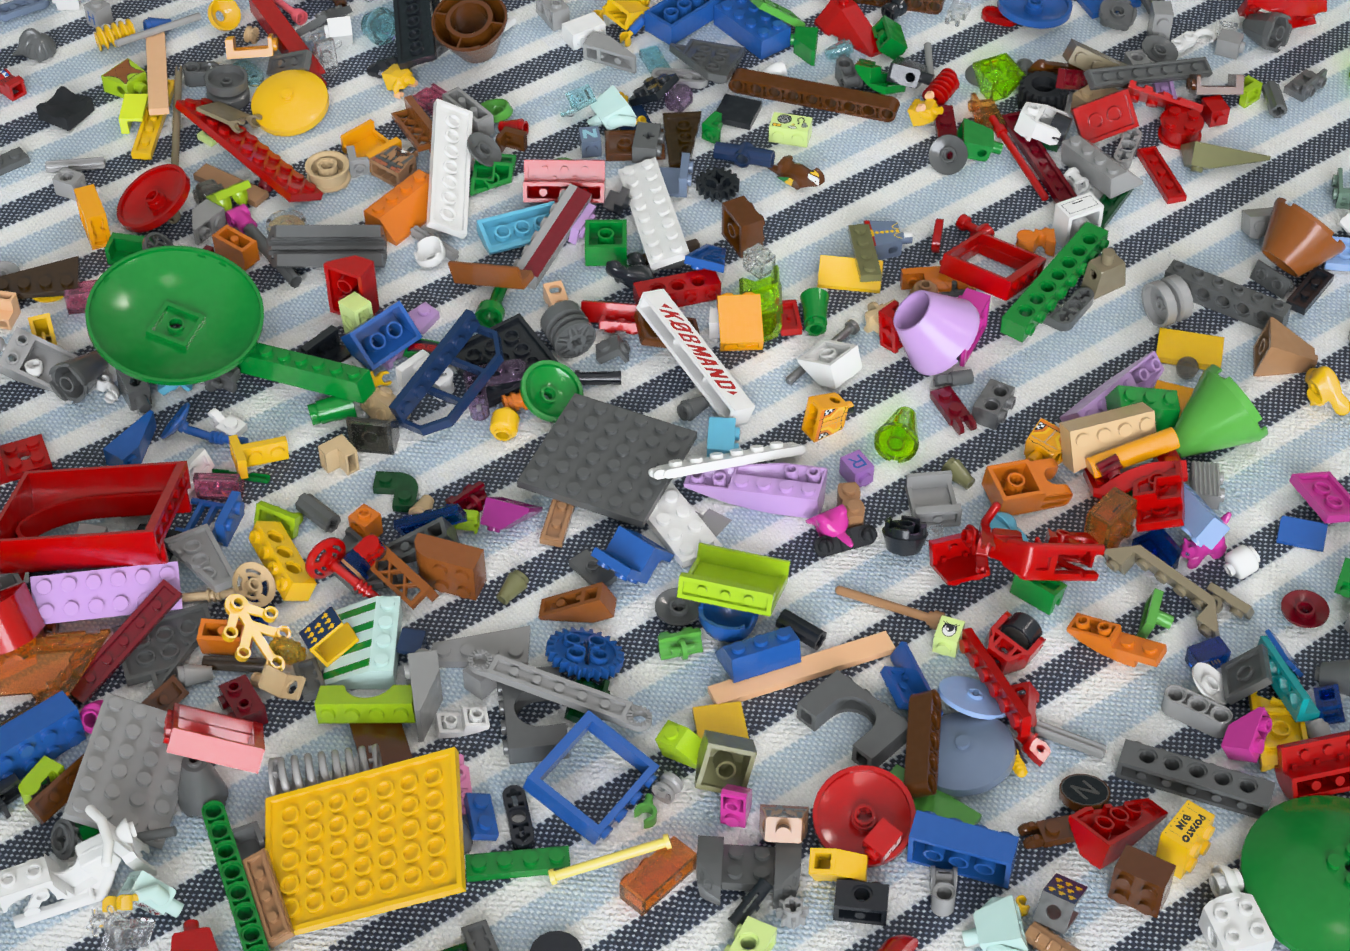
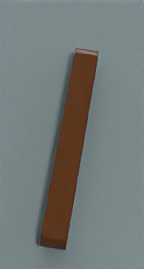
M744 68L736 69L728 84L729 89L737 94L883 122H892L900 107L899 100L892 96Z

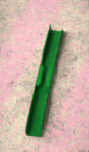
M212 469V474L210 475L216 478L240 480L237 472ZM248 473L249 478L241 480L269 484L271 478L270 475Z

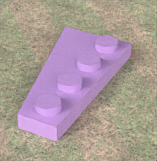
M426 302L408 312L421 334H425L440 318L439 311ZM404 350L383 363L382 366L390 370L393 367V362L403 357Z

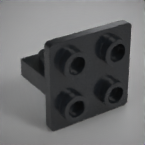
M333 325L320 332V334L306 342L296 351L336 362H344L352 356L348 349L340 344L338 328Z

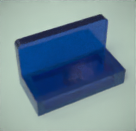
M1164 529L1150 530L1148 533L1132 540V546L1141 545L1172 568H1178L1181 548Z

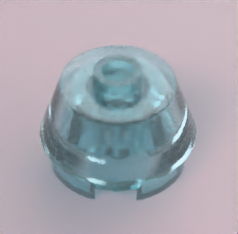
M379 7L366 13L361 21L363 34L376 45H385L393 42L396 38L394 12L387 8Z

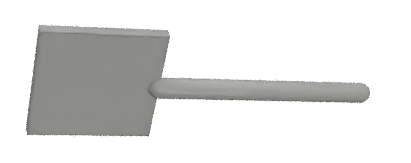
M708 509L703 515L696 512L715 537L732 521L711 509Z

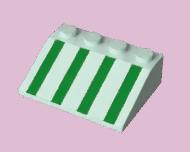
M375 596L335 610L343 624L348 622L351 625L359 641L330 666L326 667L324 665L323 679L325 685H344L345 689H389L392 685H396L399 659L396 647L401 634L403 618L401 596Z

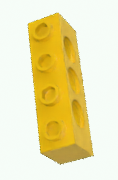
M256 521L248 539L264 567L272 574L276 589L284 601H308L317 583L315 579L307 574L305 562L283 524L276 521Z

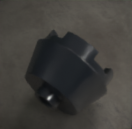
M902 515L901 520H893L889 517L885 520V526L882 528L887 550L900 556H911L920 553L928 537L927 524H920V519L913 516Z

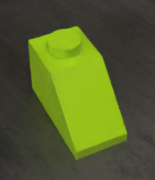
M668 720L655 738L662 755L696 769L698 751L702 739L689 728Z

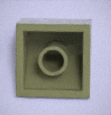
M705 730L698 751L695 788L721 793L722 788L727 784L747 788L757 755L753 739Z

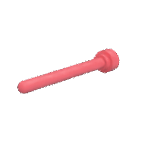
M273 0L277 6L291 15L292 21L296 24L302 25L307 21L308 14L303 9H295L283 0Z

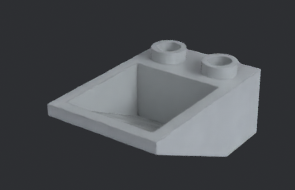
M16 327L8 344H5L4 339L0 337V352H3L0 357V374L15 381L51 392L54 391L50 386V381H52L51 375H49L50 369L60 362L78 356L19 327ZM13 356L14 362L9 361L8 358ZM32 359L42 361L43 373L38 378L26 373L24 365L27 361Z
M420 648L415 653L407 654L409 664H404L405 679H408L406 680V685H411L418 742H424L443 701L437 650L429 651L426 648Z

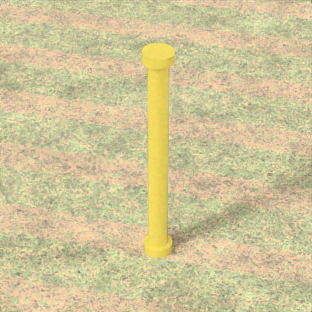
M668 833L663 834V838L555 871L550 869L548 870L551 884L555 885L558 884L557 881L659 849H672V844Z

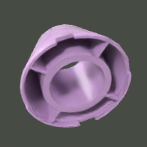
M918 290L908 295L900 303L895 312L893 323L912 367L923 375H935L951 368L958 362L956 358L963 350H969L979 329L980 316L978 309L966 299Z

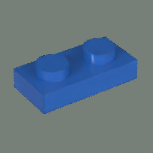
M466 793L463 800L471 839L496 841L499 832L491 795L486 793Z

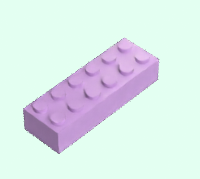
M178 561L168 562L167 564L138 565L30 577L31 596L45 624L131 615L163 579L181 592ZM182 598L170 611L183 609Z

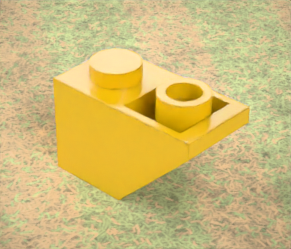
M810 848L808 874L815 881L853 879L866 882L868 856L836 848Z

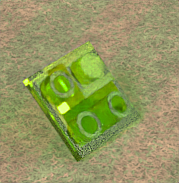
M1007 53L973 62V69L980 92L990 103L1007 98L1019 85L1022 77L1026 76L1023 70Z

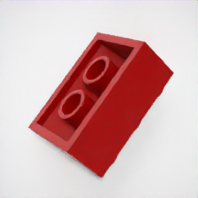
M353 255L327 261L323 264L330 312L341 315L338 301L356 292L371 302L373 315L376 314L380 308L374 261Z

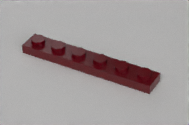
M163 579L64 688L65 691L82 705H85L183 597L182 593Z

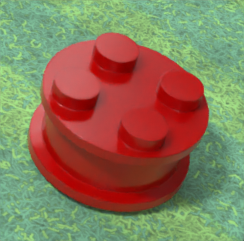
M1171 106L1161 114L1158 138L1164 145L1181 150L1182 144L1201 141L1204 119L1199 111Z

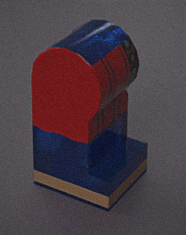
M368 535L340 563L359 580L362 578L364 583L369 578L366 572L376 561L381 560L385 556L386 547L377 536Z

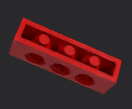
M703 269L633 283V299L635 304H638L643 292L664 289L678 307L717 300V296L721 295V281L716 271Z

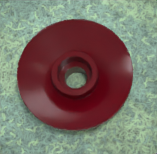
M1309 590L1291 591L1284 596L1281 602V611L1284 617L1299 627L1315 628L1324 624L1329 617L1330 609L1326 600L1319 594Z

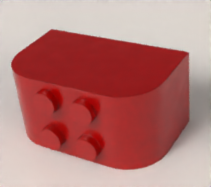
M25 582L0 591V655H3L32 641L45 626Z

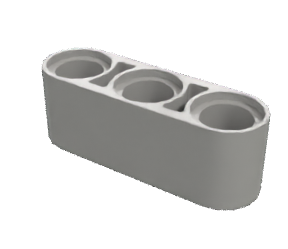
M1174 684L1165 688L1161 705L1164 714L1212 737L1223 738L1225 736L1228 725L1231 724L1233 717L1229 708L1180 685Z

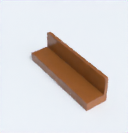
M459 261L448 262L453 281L459 284L524 290L534 278L532 270H521L516 266Z

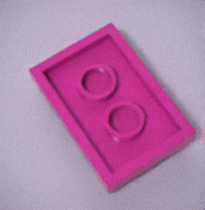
M1330 471L1291 475L1289 482L1324 523L1350 522V494Z

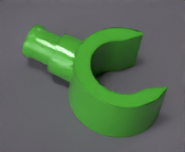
M650 793L646 794L643 803L638 804L634 809V818L642 813L652 815L644 820V829L653 827L657 822V809L653 805L654 796Z

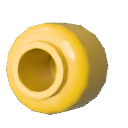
M510 407L496 409L492 413L489 430L496 439L508 441L517 435L520 417Z

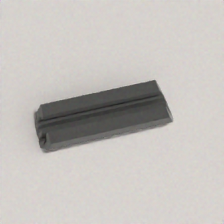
M274 225L271 227L266 240L267 259L273 268H324L323 264L327 261L353 255L374 261L375 267H385L387 261V239L381 225Z

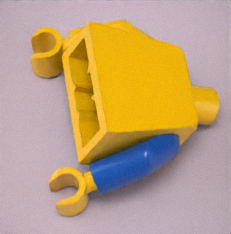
M607 0L602 10H594L593 12L603 21V15L605 14L621 28L628 30V32L620 33L619 37L620 43L625 40V47L631 45V36L635 35L645 26L644 12L650 9V7L644 6L638 0Z

